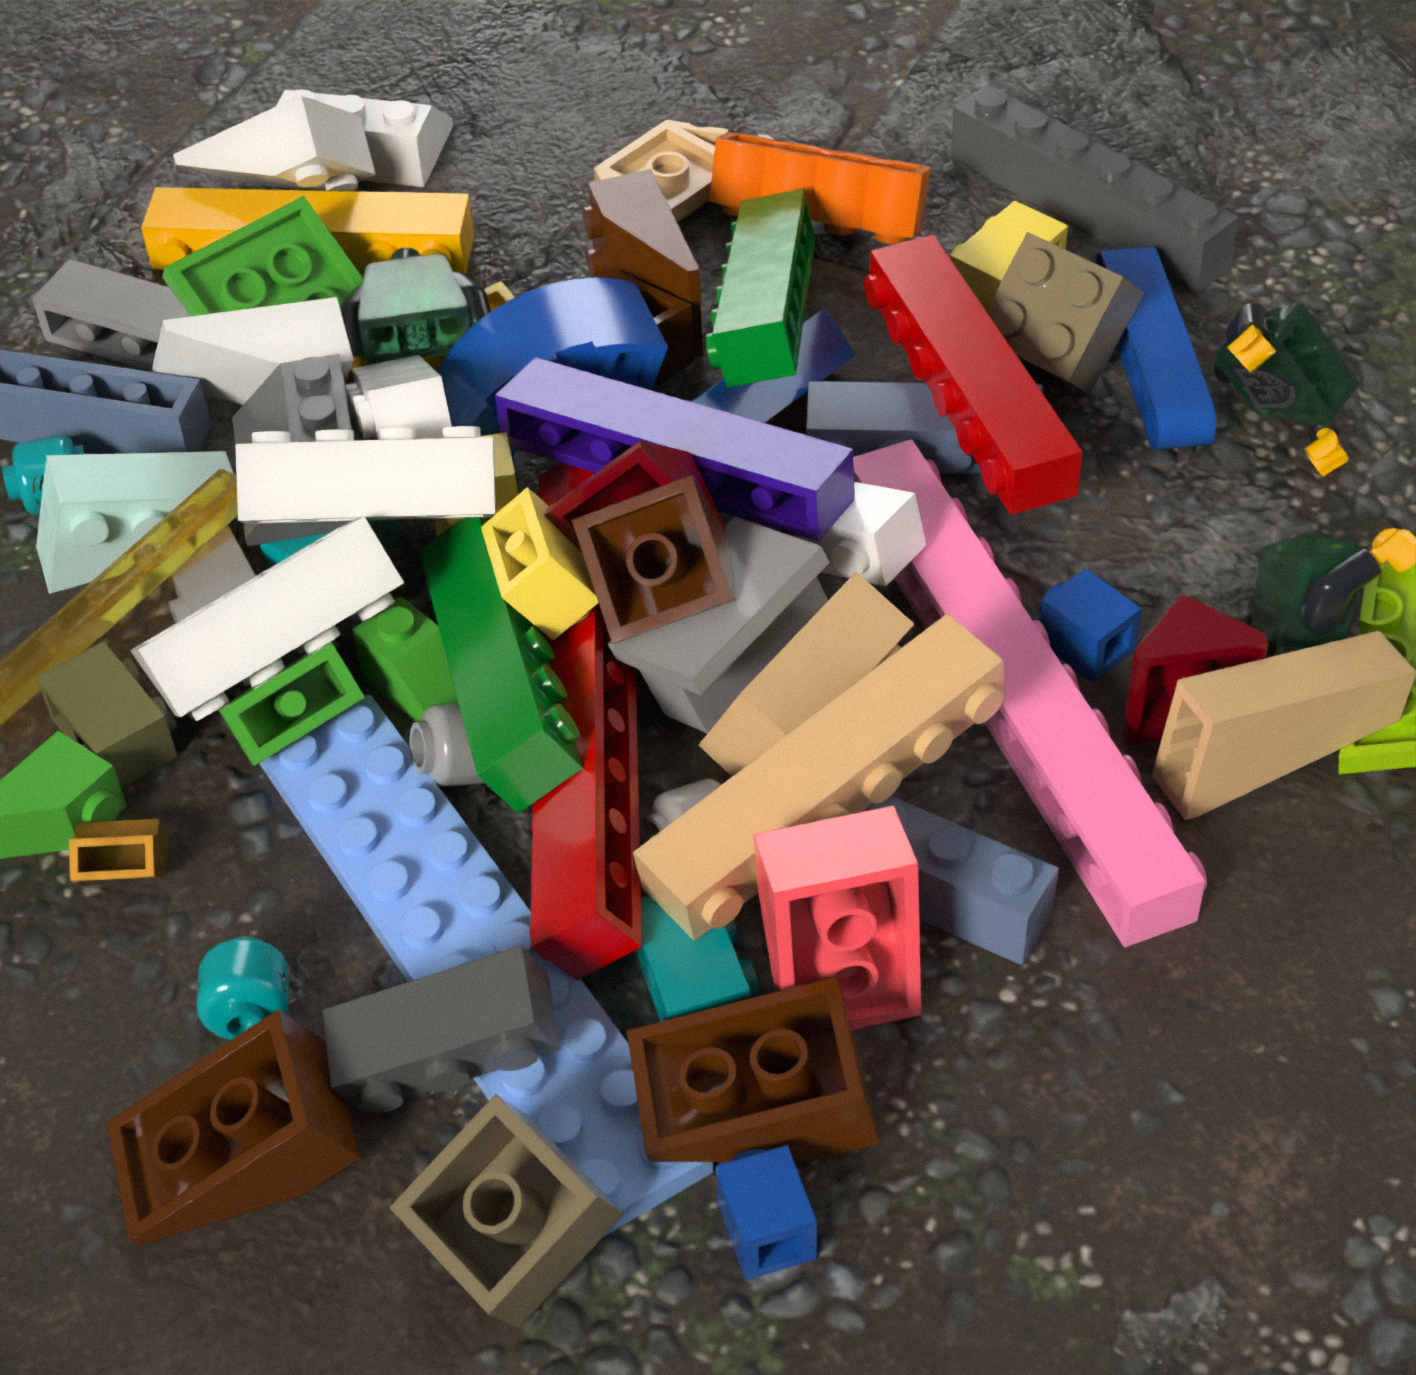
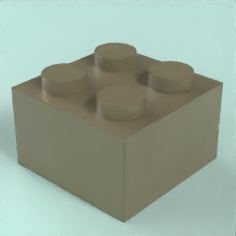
M1027 232L986 312L1019 360L1090 395L1144 292L1125 277Z
M497 1094L487 1102L389 1207L488 1315L518 1328L521 1327L624 1215L524 1112Z

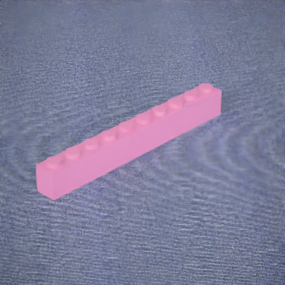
M912 439L853 457L854 482L915 493L926 546L894 579L925 629L948 613L1004 660L1005 700L998 711L984 724L1123 947L1134 945L1197 922L1203 891L1207 888V877L1201 861L1193 852L1187 853L1174 834L1172 821L1167 810L1161 803H1154L1141 784L1140 774L1135 762L1129 755H1122L1110 738L1109 728L1103 714L1097 708H1090L1080 693L1078 680L1073 669L1067 663H1060L1050 647L1049 637L1043 624L1039 620L1033 621L1022 605L1021 596L1016 584L1011 578L1005 579L994 563L993 553L988 542L983 537L977 538L968 524L962 503L958 498L951 499L943 487L939 470L934 461L931 459L926 460Z

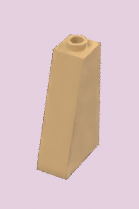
M1375 631L1179 679L1151 777L1184 820L1201 816L1400 721L1416 676V670L1380 631Z

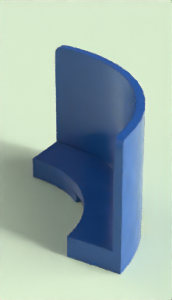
M616 278L573 279L528 291L488 313L456 342L436 372L442 378L452 427H480V436L501 433L495 395L535 357L652 390L668 346L634 282ZM510 447L513 459L518 449Z

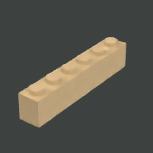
M947 613L635 850L633 855L642 889L694 942L712 928L718 929L727 925L737 916L743 904L758 893L753 834L860 813L872 803L879 804L887 800L897 790L902 779L923 763L929 764L938 760L948 750L952 741L974 723L982 724L998 711L1005 700L1004 660Z

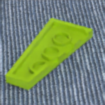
M1385 561L1380 566L1381 575L1364 586L1358 636L1380 631L1416 670V563L1409 569L1398 573ZM1416 676L1400 721L1341 748L1339 752V774L1416 767Z

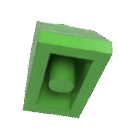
M402 596L384 610L352 629L362 679L414 723L420 722L423 712L434 704L458 702L439 626Z
M330 642L309 654L305 652L287 663L282 671L264 682L250 687L218 711L252 766H256L361 701L365 696L334 645Z
M57 731L0 780V859L69 850V839L75 838L77 823L114 821L127 805L113 765L65 734Z

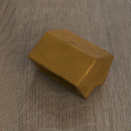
M160 819L77 823L75 838L69 839L70 881L164 877L168 842Z

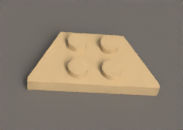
M665 120L594 168L595 181L651 169L678 223L709 201L716 138L728 132V129L710 126L695 127L690 123ZM758 134V136L774 140V138L768 135Z

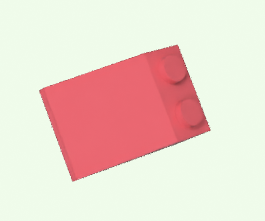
M889 806L753 834L757 887L775 992L837 976L854 1030L920 1016L921 975L918 862L895 807Z

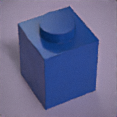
M1085 568L1066 583H1057L1049 589L1040 604V622L1048 634L1050 647L1054 654L1093 683L1131 655L1136 649L1142 608Z
M788 1145L769 1151L762 1149L744 1151L733 1157L728 1163L716 1166L718 1206L745 1281L817 1259V1221Z

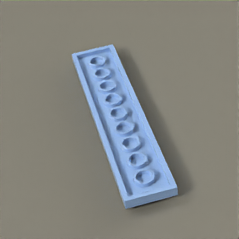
M370 694L260 762L262 769L407 982L520 945L546 970L549 977L561 1050L540 1056L533 1065L521 1070L504 1071L499 1069L474 1077L473 1079L488 1101L497 1094L524 1112L624 1213L604 1236L713 1173V1162H649L645 1153L629 1044L581 979L575 980L550 961L544 960L535 950L530 948L531 911L435 781L430 777L429 773L419 774L416 771L411 758L410 747Z

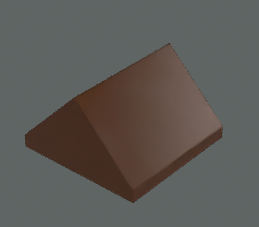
M693 475L572 520L613 644L736 600L731 543L697 479Z

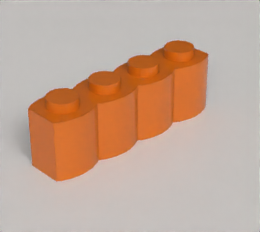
M726 132L716 138L709 201L723 205L724 213L738 216L742 200L804 188L811 220L824 223V231L838 235H853L855 228L874 232V239L876 241L898 244L906 242V238H914L922 231L931 167L899 160L879 159L847 151L827 150L807 144L776 141L761 136Z

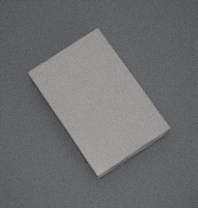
M734 517L725 526V533L731 543L736 600L616 644L610 641L608 646L616 660L698 695H703L830 563L822 546Z

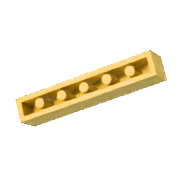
M155 187L141 226L152 270H164L166 266L302 196L307 199L360 274L396 275V272L410 274L419 269L420 276H449V272H461L466 275L474 239L469 194Z

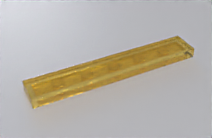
M219 469L0 662V726L41 691L36 676L86 651L238 515L236 474L224 469Z

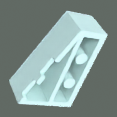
M226 451L46 455L36 548L49 594L182 557L208 514L219 510L235 537L238 522L237 482Z

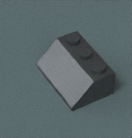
M340 354L307 357L302 360L280 363L232 417L235 447L236 444L252 443V433L284 431L290 432V442H316V431H354ZM351 521L244 523L245 539L247 546L313 536L330 533Z

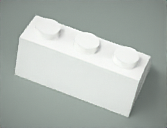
M285 90L276 105H281L303 95L360 115L376 174L364 181L424 187L453 128L452 117L435 107L411 104L402 100L384 101L365 99L355 95L338 96L312 93L308 90Z

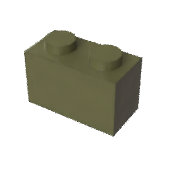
M104 641L36 676L51 719L63 734L113 765L121 788L178 757L170 734L172 730L177 728V723L169 706L160 695L150 698L145 692L147 688L144 679L130 658L120 661Z

